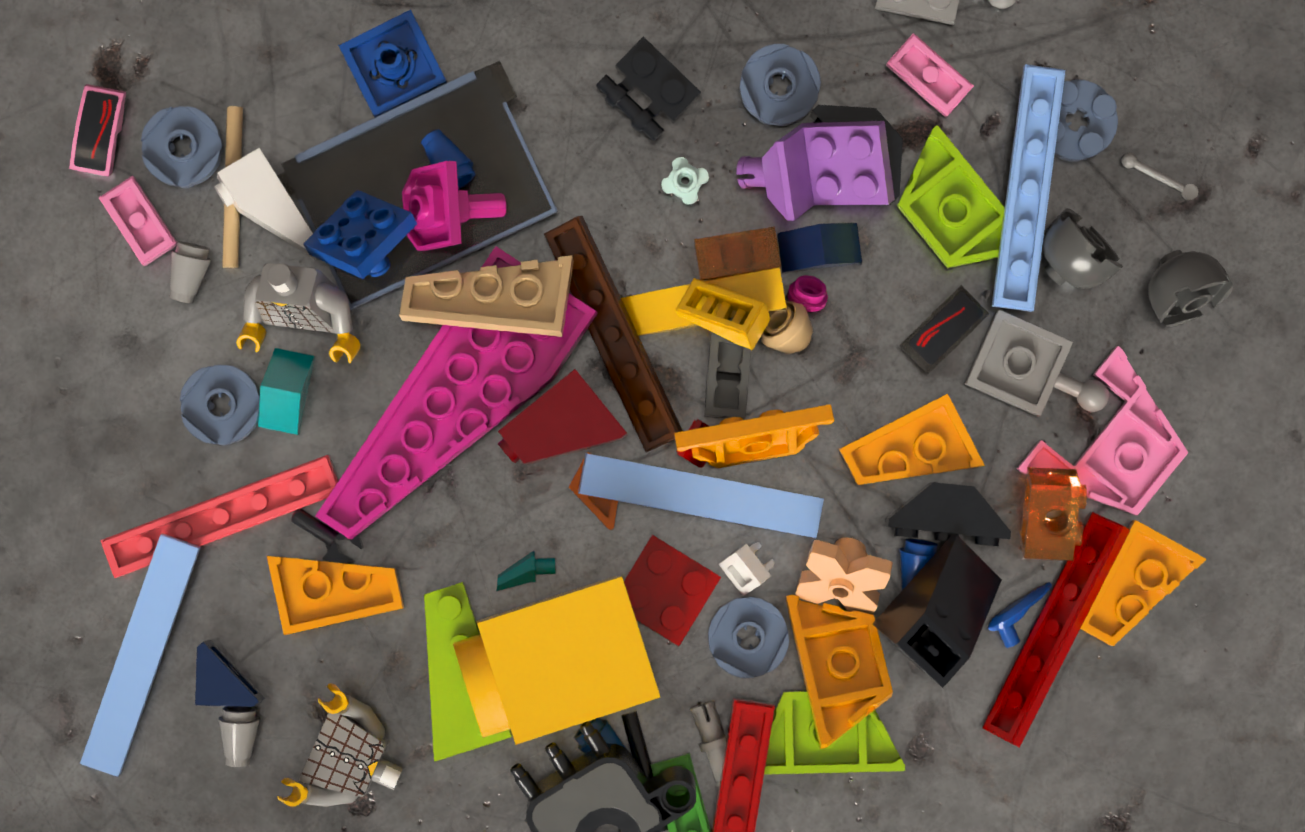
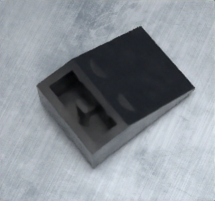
M953 533L872 625L920 670L943 688L971 657L1002 579L957 534Z

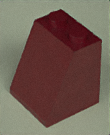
M574 369L502 427L498 432L503 439L498 445L512 462L516 463L521 460L524 464L529 465L621 441L628 434L577 370Z

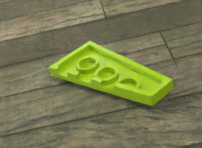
M464 582L424 594L435 762L511 738L512 733L509 729L483 738L467 692L453 643L479 635L480 631Z

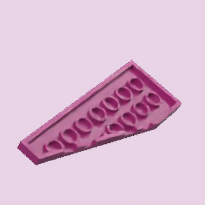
M495 246L482 267L497 265V268L521 265V262ZM569 294L563 337L442 325L315 517L352 540L550 384L598 314L597 311Z

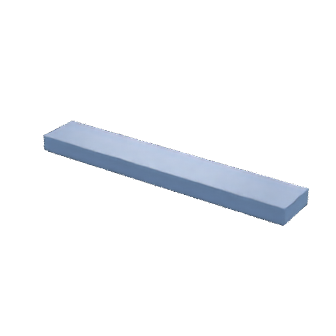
M1027 64L1023 67L992 307L1034 311L1066 71L1063 69Z
M585 453L578 494L817 538L824 498Z
M163 533L160 535L80 764L116 777L121 775L197 560L200 546Z

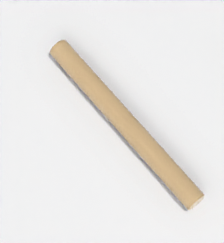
M227 107L225 167L242 158L243 107ZM224 204L222 268H239L240 213L234 204L228 207Z

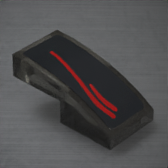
M961 285L899 346L929 374L989 313Z

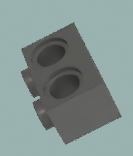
M711 333L704 416L717 418L741 417L744 420L747 409L751 349L735 344L715 333Z

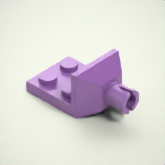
M885 121L802 123L776 141L763 157L742 156L737 164V175L748 174L747 178L737 179L740 187L743 189L765 187L767 198L787 221L796 220L814 205H889L895 200Z

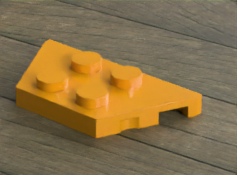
M831 404L785 413L782 410H769L762 413L758 418L743 420L741 417H731L722 420L719 425L674 433L678 451L683 452L692 449L693 458L707 461L709 465L715 468H723L797 454L805 447L806 443L819 435L818 425L832 424L834 417Z
M788 595L786 596V605L820 748L823 749L827 748L891 698L893 690L878 629L872 625L875 621L874 615L856 610L847 612L839 606L823 603L822 606L799 600V596Z

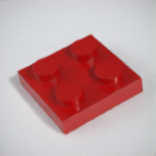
M652 535L625 578L624 584L636 621L679 647L721 579V576Z

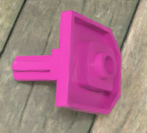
M444 161L412 169L402 191L403 209L411 212L417 222V225L407 234V237L417 251H427L462 244L460 223L473 218L504 217L506 214L507 204L504 194H468V191L458 190L456 161Z

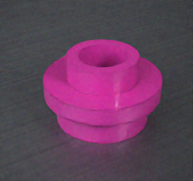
M809 275L798 277L789 286L787 292L789 301L803 304L807 312L822 310L828 300L826 285L820 279Z

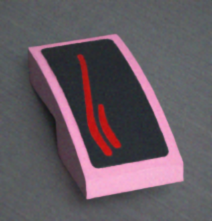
M89 84L84 86L75 126L69 169L108 177L113 173L117 134L122 131L126 92Z

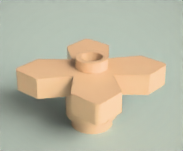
M840 538L835 544L814 540L806 563L810 570L801 572L795 596L816 604L836 598L840 600L847 612L856 610L874 615L880 596L877 589H884L891 575L893 562L868 555L865 545L854 538Z

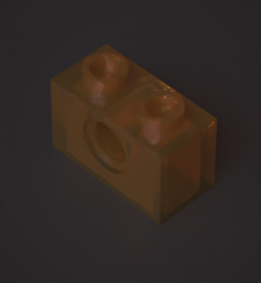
M775 226L694 239L693 245L699 280L707 281L781 268Z
M1027 467L1020 544L1024 558L1073 560L1075 546H1081L1083 537V525L1081 521H1078L1079 509H1085L1087 502L1086 484L1080 483L1076 469ZM1053 510L1063 511L1058 517H1046Z

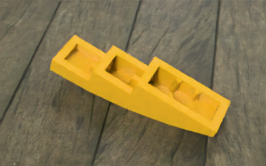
M780 267L704 281L765 302L768 312L787 308ZM690 284L621 298L638 336L699 326L678 316L675 312ZM703 295L695 309L701 310L708 297ZM717 303L712 315H716L722 304ZM733 310L727 320L733 319L737 311Z

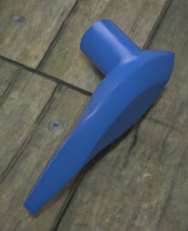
M1050 582L1012 603L991 620L988 629L990 631H999L1006 648L1020 643V638L1013 624L1022 619L1029 608L1045 596L1052 587Z

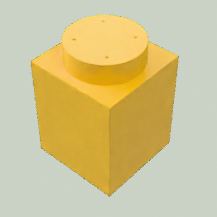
M614 576L477 620L480 631L479 635L453 643L483 738L511 729L515 745L661 698L622 576Z

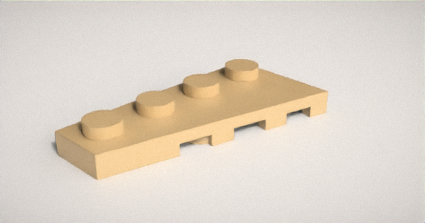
M573 256L558 257L556 261L538 263V260L521 262V265L497 268V265L480 267L479 271L459 273L458 270L406 277L399 314L402 321L563 337L574 262Z

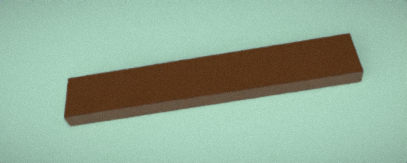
M577 216L544 233L556 260L562 256H573L574 262L570 291L575 298L598 313L588 327V330L645 452L647 453L675 440L674 433L682 432L683 430L583 216Z

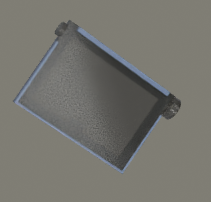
M500 60L475 72L472 71L301 152L295 155L294 158L281 164L285 172L277 176L289 196L296 195L313 233L356 190L403 209L402 191L411 170L431 165L421 141L427 134L437 129H440L473 162L472 168L476 173L474 178L458 190L468 191V194L502 193L505 196L507 208L504 217L473 218L460 223L462 244L427 251H417L406 235L386 255L391 265L389 270L379 277L367 275L364 279H361L328 264L339 289L348 296L350 310L403 286L406 277L428 274L558 212L506 103L516 98L517 95Z

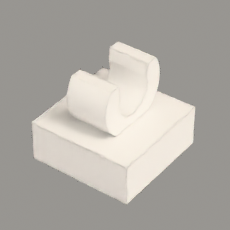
M759 542L751 546L745 544L718 564L742 596L757 588L771 577L768 571L773 568L775 562L771 559L765 564L761 563L755 555V552L762 547Z

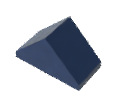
M857 223L816 224L777 233L782 274L862 263Z
M211 640L203 641L197 647L195 705L254 707L265 699Z

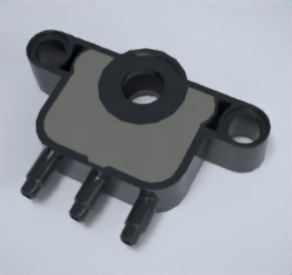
M589 721L580 725V731L584 735V739L591 748V751L570 762L556 743L548 744L545 747V751L557 771L537 784L521 764L517 763L510 769L515 782L528 799L526 821L531 832H594L599 826L605 824L617 826L622 832H656L688 813L696 803L695 778L689 769L682 766H672L648 780L631 753L623 746L606 743L599 731ZM673 785H683L688 789L685 794L680 796H674L667 790Z

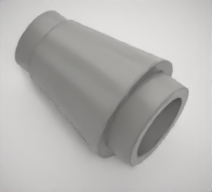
M177 242L176 250H171L170 299L184 303H193L194 296H196L211 262V259L208 258L209 248L188 242Z
M225 706L223 708V716L219 717L224 756L226 757L225 764L229 767H246L250 765V758L260 720L256 716L255 707Z

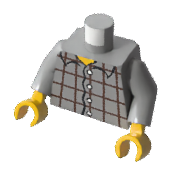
M267 263L263 266L261 275L255 276L246 287L243 320L247 323L243 326L236 342L239 349H243L246 339L249 338L256 344L255 352L259 351L266 336L265 328L259 324L263 321L265 325L338 334L337 341L329 351L330 357L334 362H338L345 352L348 362L351 363L359 352L361 344L354 335L350 334L353 330L348 296L320 270L289 266L283 263Z
M330 683L326 686L335 694L332 701L324 702L318 698V703L328 712V715L299 778V781L304 784L301 785L291 778H284L281 781L284 785L293 787V791L290 796L286 798L277 796V799L290 807L297 806L300 803L322 807L353 803L358 797H364L367 794L372 781L394 790L404 768L382 759L389 741L384 738L385 728L372 708L349 695H345L335 684Z

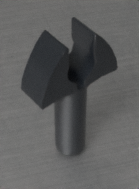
M301 508L297 509L291 517V521L325 543L327 553L322 558L325 561L332 563L355 562L348 555L341 553L336 539H347L360 549L364 548L359 534L352 540L348 539Z

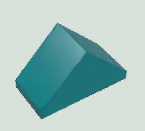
M279 348L274 349L260 386L258 427L299 435L315 356Z

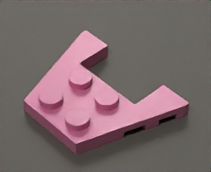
M1116 346L1094 372L1093 376L1123 399L1124 404L1074 466L1045 442L1039 440L1016 469L1021 473L1138 516L1185 458L1188 451L1162 410L1157 407L1146 390V385L1132 368L1123 349Z

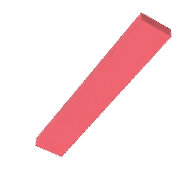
M325 455L100 541L114 578H118L150 565L162 533L201 547L291 513L297 509L325 500L339 479L330 455Z

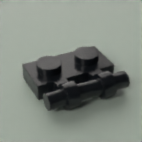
M644 36L615 65L616 69L626 78L617 85L606 74L596 85L607 96L605 101L612 108L618 107L633 121L631 126L637 132L641 133L643 131L653 141H656L665 131L654 120L661 112L674 123L701 95V91ZM635 87L652 102L646 109L641 108L629 96Z

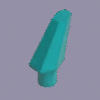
M535 551L529 553L498 575L496 591L536 582V575L556 574L555 558L535 559Z

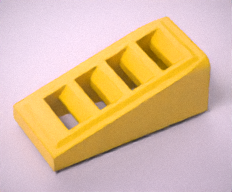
M696 278L692 280L675 309L678 316L751 350L755 348L770 321V315L765 302ZM703 295L708 297L701 310L695 309ZM717 303L722 304L716 315H712ZM733 310L737 311L732 321L727 320Z

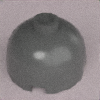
M1066 208L1046 229L1043 238V254L1049 264L1044 269L1059 285L1066 281L1076 288L1088 289L1099 286L1109 280L1123 266L1117 263L1119 260L1118 255L1099 232L1092 226L1088 229L1085 226L1081 227L1077 223L1082 217L1073 210Z
M1176 250L1165 255L1160 260L1161 265L1154 271L1148 285V296L1160 322L1162 323L1163 321L1165 326L1170 327L1199 318L1203 314L1198 309L1209 302L1212 303L1214 308L1217 307L1231 294L1234 286L1225 269L1214 257L1202 252L1190 251L1182 253L1181 250Z

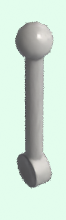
M1126 153L1122 156L1121 161L1124 167H1134L1180 191L1185 200H1193L1198 196L1199 191L1194 184L1184 185L1138 161L1133 153Z

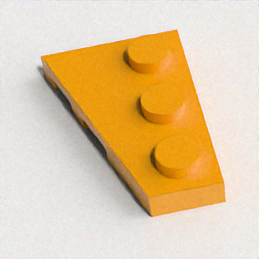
M948 394L839 449L857 485L985 466Z
M1132 520L1128 527L1130 532L1080 629L1104 643L1114 646L1149 614V611L1158 602L1178 587L1179 583L1207 559L1139 521Z
M267 556L284 635L405 608L396 568Z

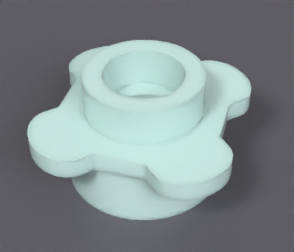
M678 157L672 162L673 170L669 177L662 180V190L666 194L673 193L675 196L682 198L684 204L691 205L698 200L697 192L702 184L708 182L709 175L706 169H697L690 165L686 158ZM683 177H687L689 179V183L684 185L682 184L681 179Z

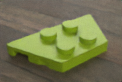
M936 125L928 136L897 207L947 269L998 258L1005 207L941 128Z
M807 690L782 692L774 710L764 774L905 771V764L876 710L827 748L821 749Z

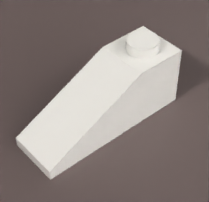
M260 148L217 172V179L220 183L214 187L227 207L234 204L237 211L313 259H317L309 255L303 245L313 234Z

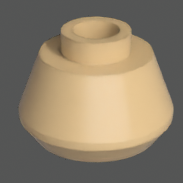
M786 301V309L769 312L770 321L760 338L766 347L786 354H792L804 350L809 345L813 327L803 304Z

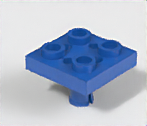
M411 9L338 45L374 117L447 84ZM412 51H414V52L417 53V58H416L415 61H414V53H413ZM377 69L381 76L379 79L374 80L370 77V73H372V75L376 77ZM399 79H401L399 81V84L401 86L405 85L406 81H408V85L406 88L402 89L397 86V82Z
M356 190L317 228L303 245L309 255L361 279H364L367 275L379 277L385 274L391 265L386 255L417 225V222L411 212Z

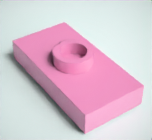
M914 33L886 63L890 70L945 118L974 87L973 84Z
M131 176L99 197L143 266L150 264L177 246L176 239L134 176Z

